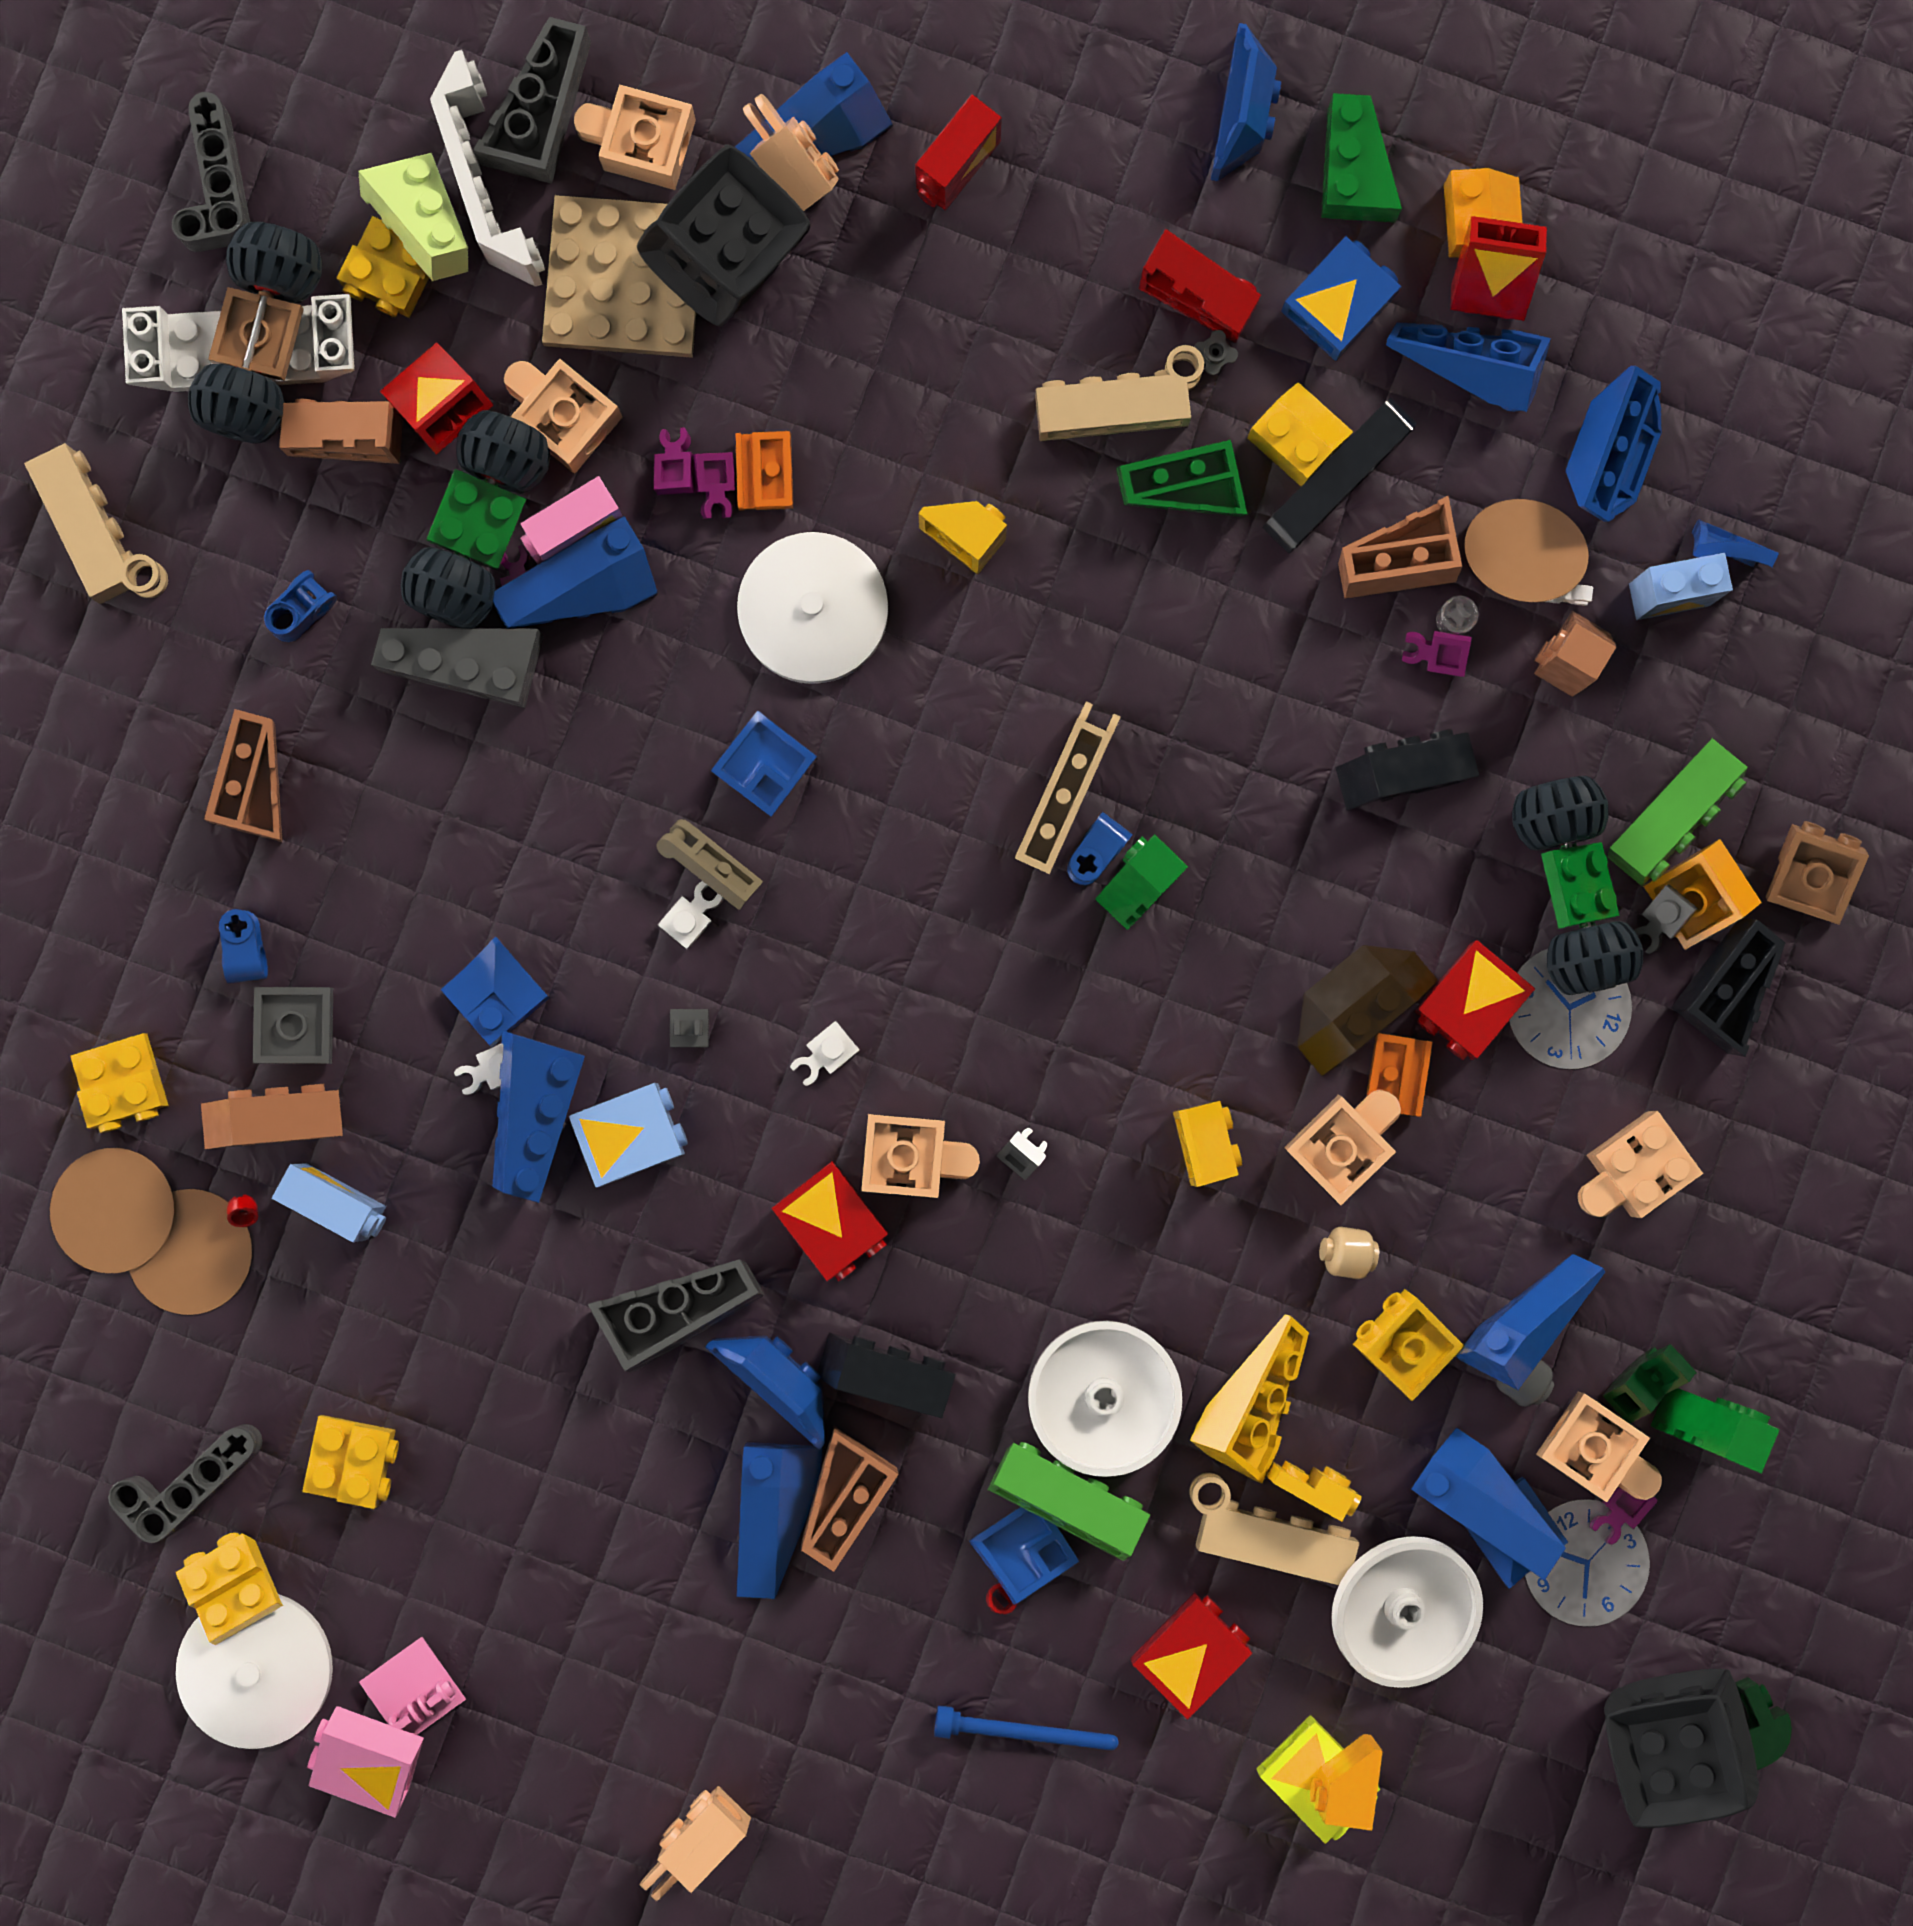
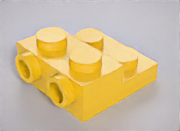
M374 216L371 217L358 246L352 245L337 276V280L343 287L342 292L349 294L351 298L362 302L364 297L376 302L375 307L383 313L392 317H396L400 313L410 318L429 279L428 275L403 247V242L392 229L389 230L382 220Z
M142 1033L71 1055L81 1090L77 1092L87 1128H98L99 1133L113 1131L122 1127V1120L135 1117L136 1122L145 1121L159 1116L157 1109L169 1106L148 1034Z
M1404 1289L1401 1293L1396 1292L1386 1298L1383 1303L1384 1311L1375 1321L1368 1320L1358 1328L1356 1333L1358 1339L1353 1345L1407 1398L1413 1401L1460 1352L1464 1345L1417 1297Z
M325 1415L318 1416L302 1492L335 1498L337 1502L372 1509L380 1506L381 1501L387 1500L390 1491L391 1479L386 1478L389 1463L394 1464L398 1453L399 1441L394 1440L396 1430Z
M1285 1460L1282 1466L1272 1462L1266 1475L1273 1484L1341 1522L1346 1514L1350 1517L1354 1514L1361 1501V1495L1349 1488L1351 1481L1328 1466L1324 1468L1323 1472L1313 1467L1308 1475L1304 1470Z
M230 1533L221 1537L217 1541L218 1548L208 1554L198 1552L190 1555L183 1561L185 1567L176 1572L189 1606L196 1609L209 1642L214 1645L283 1606L256 1541L243 1533L240 1535L238 1533Z

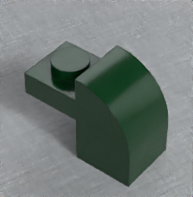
M1671 1344L1659 1350L1653 1347L1628 1366L1614 1380L1603 1394V1397L1630 1424L1652 1413L1666 1393L1690 1382L1697 1372Z
M1746 1677L1735 1683L1741 1701L1750 1718L1747 1719V1724L1754 1748L1757 1770H1760L1777 1761L1786 1751L1792 1734L1791 1720L1789 1714L1780 1707L1776 1706L1769 1709V1707L1773 1706V1701L1766 1687L1763 1684L1758 1685Z

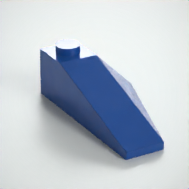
M848 52L817 73L776 110L785 123L792 117H795L798 123L802 120L805 121L816 137L813 144L821 155L827 152L832 156L848 150L852 152L862 149L893 126L871 83ZM766 119L765 121L767 122V124L770 126V128H771V129L773 130V132H774L775 130L772 128V126L770 125V123H769V122L767 121V119ZM754 129L735 148L756 163L750 153L763 139L757 130Z
M1397 322L1387 338L1386 346L1490 404L1501 406L1507 411L1527 412L1538 387L1551 338L1506 329L1501 330L1500 336L1480 335V329L1476 327H1467L1466 331L1449 333L1442 325Z
M624 516L588 534L495 590L493 606L506 628L512 629L551 623L553 620L576 616L577 618L590 617V614L602 612H623L657 595L658 592L645 550Z
M1572 1254L1480 1324L1456 1357L1477 1370L1519 1390L1605 1274L1604 1268Z
M1458 1428L1454 1429L1435 1453L1411 1489L1543 1580H1546L1566 1549L1490 1450Z
M746 1442L744 1445L737 1597L775 1599L811 1509L822 1467L823 1447L819 1450L815 1446Z

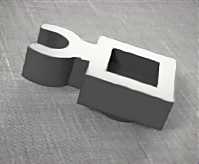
M1669 884L1665 885L1642 913L1650 921L1648 925L1634 930L1638 938L1643 933L1651 937L1652 943L1645 951L1648 954L1656 952L1661 947L1663 933L1671 939L1674 938L1699 909Z

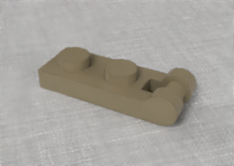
M680 819L676 821L670 828V833L664 834L656 844L657 850L662 856L676 859L738 910L744 906L763 883L760 878L686 820Z

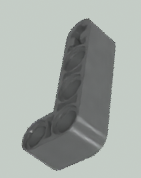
M201 92L196 94L189 103V117L206 204L179 210L172 219L174 234L187 249L193 252L228 247L234 233L241 226L250 222L230 114L215 94ZM209 111H211V122L215 128H211L209 123L206 121V119L209 118ZM224 145L220 155L215 157L209 156L210 150L214 146ZM231 181L227 191L216 193V188L221 182ZM237 217V223L233 228L223 229V223L227 218ZM200 224V230L196 235L186 236V231L191 225Z
M249 1424L231 1428L219 1437L163 1492L159 1493L144 1477L132 1476L112 1486L108 1495L109 1505L141 1540L148 1543L159 1542L181 1527L259 1452L263 1443L262 1435L256 1427ZM244 1436L247 1439L243 1445L244 1449L233 1453L231 1456L227 1454V1451L238 1444V1438ZM208 1460L215 1461L220 1466L221 1473L217 1480L210 1478L206 1473L205 1467ZM126 1486L133 1487L138 1494L135 1505L129 1504L124 1498L123 1492ZM180 1487L190 1490L192 1494L190 1506H185L178 1500L177 1494ZM152 1514L159 1515L164 1521V1528L161 1533L154 1531L150 1526L149 1520Z

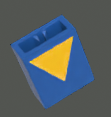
M1347 236L1342 239L1286 299L1281 310L1288 319L1335 361L1392 302L1401 288V285L1397 283V276L1391 269L1384 265L1381 267L1370 258L1369 250L1362 243L1356 240L1352 242Z

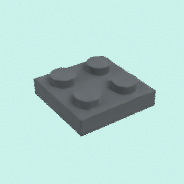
M254 987L253 1063L332 1064L333 988Z

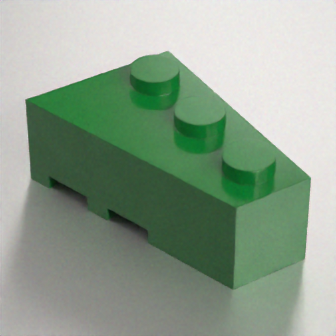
M1333 93L1327 109L1321 218L1396 223L1402 206L1372 98L1369 95Z
M1231 440L1121 465L1116 468L1125 506L1232 516L1247 515Z
M1155 834L1148 841L1142 836L1126 852L1127 854L1122 859L1126 863L1125 866L1095 898L1126 930L1188 868Z

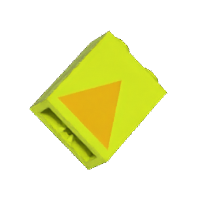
M1309 1715L1256 1770L1263 1781L1326 1844L1331 1838L1337 1840L1342 1837L1349 1827L1327 1825L1323 1822L1319 1812L1315 1810V1803L1310 1801L1311 1784L1313 1778L1319 1779L1320 1767L1344 1748Z

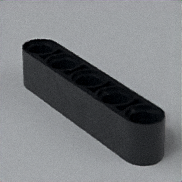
M1389 398L1292 495L1262 528L1290 554L1417 426V423L1392 398Z

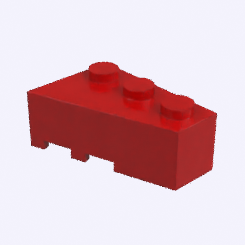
M1167 229L1164 230L1144 265L1139 284V290L1213 331H1223L1226 334V338L1234 343L1238 341L1261 297V294L1256 291L1257 288L1252 283L1235 277Z

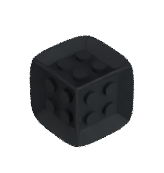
M724 145L677 192L664 208L658 220L648 226L637 243V251L649 268L696 313L716 326H723L767 280L788 253L801 242L809 232L811 224L799 205L761 167L735 147Z
M1701 1669L1636 1681L1612 1691L1604 1707L1607 1739L1621 1796L1633 1826L1639 1828H1662L1704 1822L1732 1816L1754 1806L1759 1793L1755 1753L1739 1691L1730 1670Z

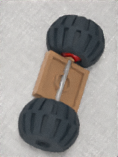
M249 222L241 226L234 233L228 244L226 265L231 280L246 291L227 287L208 358L213 364L205 366L195 376L188 392V407L192 420L199 427L223 437L256 444L269 440L276 433L282 422L284 403L282 391L269 378L285 381L304 311L301 305L294 303L306 300L314 292L321 278L322 260L317 245L303 234L271 223Z

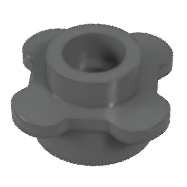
M1221 330L1213 331L1211 337L1206 341L1197 342L1194 345L1202 354L1205 371L1210 375L1218 374L1221 368L1227 363H1234L1238 357L1237 350L1230 347L1226 341V334ZM1217 349L1219 354L1214 356L1212 350Z

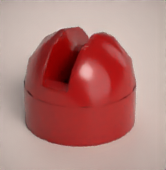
M243 1194V1197L234 1196L228 1202L227 1220L231 1225L235 1227H248L256 1223L258 1220V1206L253 1197Z
M1000 1583L994 1584L988 1590L986 1602L994 1613L1008 1614L1016 1608L1017 1604L1014 1605ZM996 1590L1009 1603L1005 1608L993 1596Z

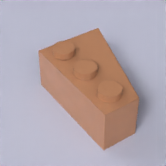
M295 399V403H283L279 448L287 456L400 464L403 419L389 401L317 402L311 399Z
M1449 496L1438 500L1437 504L1417 513L1416 511L1406 516L1404 520L1388 528L1383 527L1343 547L1338 566L1344 598L1456 582L1462 568Z
M1571 611L1557 636L1554 635L1549 642L1546 641L1534 661L1539 663V666L1534 674L1568 695L1575 696L1598 679L1616 649L1611 633L1576 612Z
M234 709L204 820L215 825L282 842L275 723L273 719Z
M324 1084L301 1086L302 1093L289 1094L288 1087L267 1088L265 1089V1096L252 1097V1090L229 1091L228 1099L201 1104L205 1149L343 1136L339 1090L325 1091Z
M834 1425L801 1542V1549L804 1553L833 1572L899 1475L896 1466Z

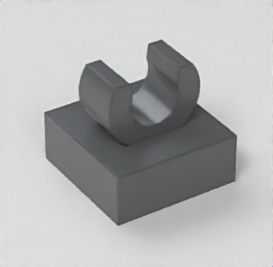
M670 1009V1047L709 1048V1009Z
M1030 1128L1025 1129L1021 1134L1017 1131L996 1155L1024 1180L1045 1159L1046 1155L1043 1152L1048 1144L1046 1141H1043L1036 1147L1027 1140V1137L1033 1131Z

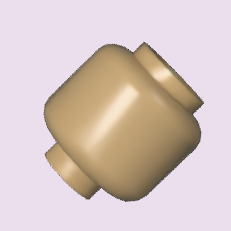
M1337 1227L1332 1230L1328 1238L1322 1239L1319 1256L1322 1261H1325L1327 1271L1331 1275L1362 1279L1367 1276L1369 1271L1375 1270L1379 1259V1246L1376 1241H1373L1372 1235L1366 1230Z

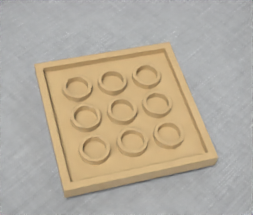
M555 195L542 336L544 346L693 358L696 312L649 268L637 251V243L650 224L658 220L667 204Z

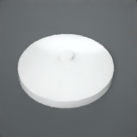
M806 532L778 540L755 558L742 580L738 594L737 610L739 625L744 639L751 652L765 667L791 681L820 684L848 676L864 665L873 655L886 629L888 599L880 572L872 560L860 548L835 535Z
M1094 1321L1067 1330L1053 1340L1043 1351L1031 1375L1028 1406L1030 1417L1039 1439L1057 1460L1073 1470L1084 1474L1102 1477L1118 1476L1144 1467L1166 1448L1180 1420L1182 1388L1173 1361L1163 1347L1151 1336L1125 1323Z
M1402 1537L1389 1540L1362 1555L1341 1580L1332 1606V1628L1336 1643L1350 1665L1372 1682L1397 1688L1419 1686L1431 1682L1454 1668L1473 1645L1479 1632L1483 1615L1481 1587L1475 1573L1467 1562L1444 1543L1425 1537Z
M279 1595L282 1607L217 1645L209 1642L199 1617L193 1622L182 1640L176 1662V1682L180 1699L194 1723L207 1735L221 1743L245 1749H259L280 1744L303 1730L315 1718L327 1698L333 1672L331 1649L327 1637L313 1615L288 1597Z

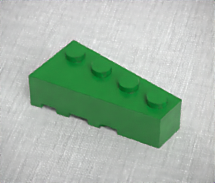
M1679 1388L1665 1394L1651 1423L1653 1428L1761 1474L1780 1430L1768 1424L1770 1416L1719 1397L1713 1402Z

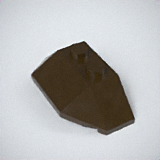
M1362 945L1304 993L1297 1048L1320 1076H1323L1411 1007L1438 979L1415 951Z

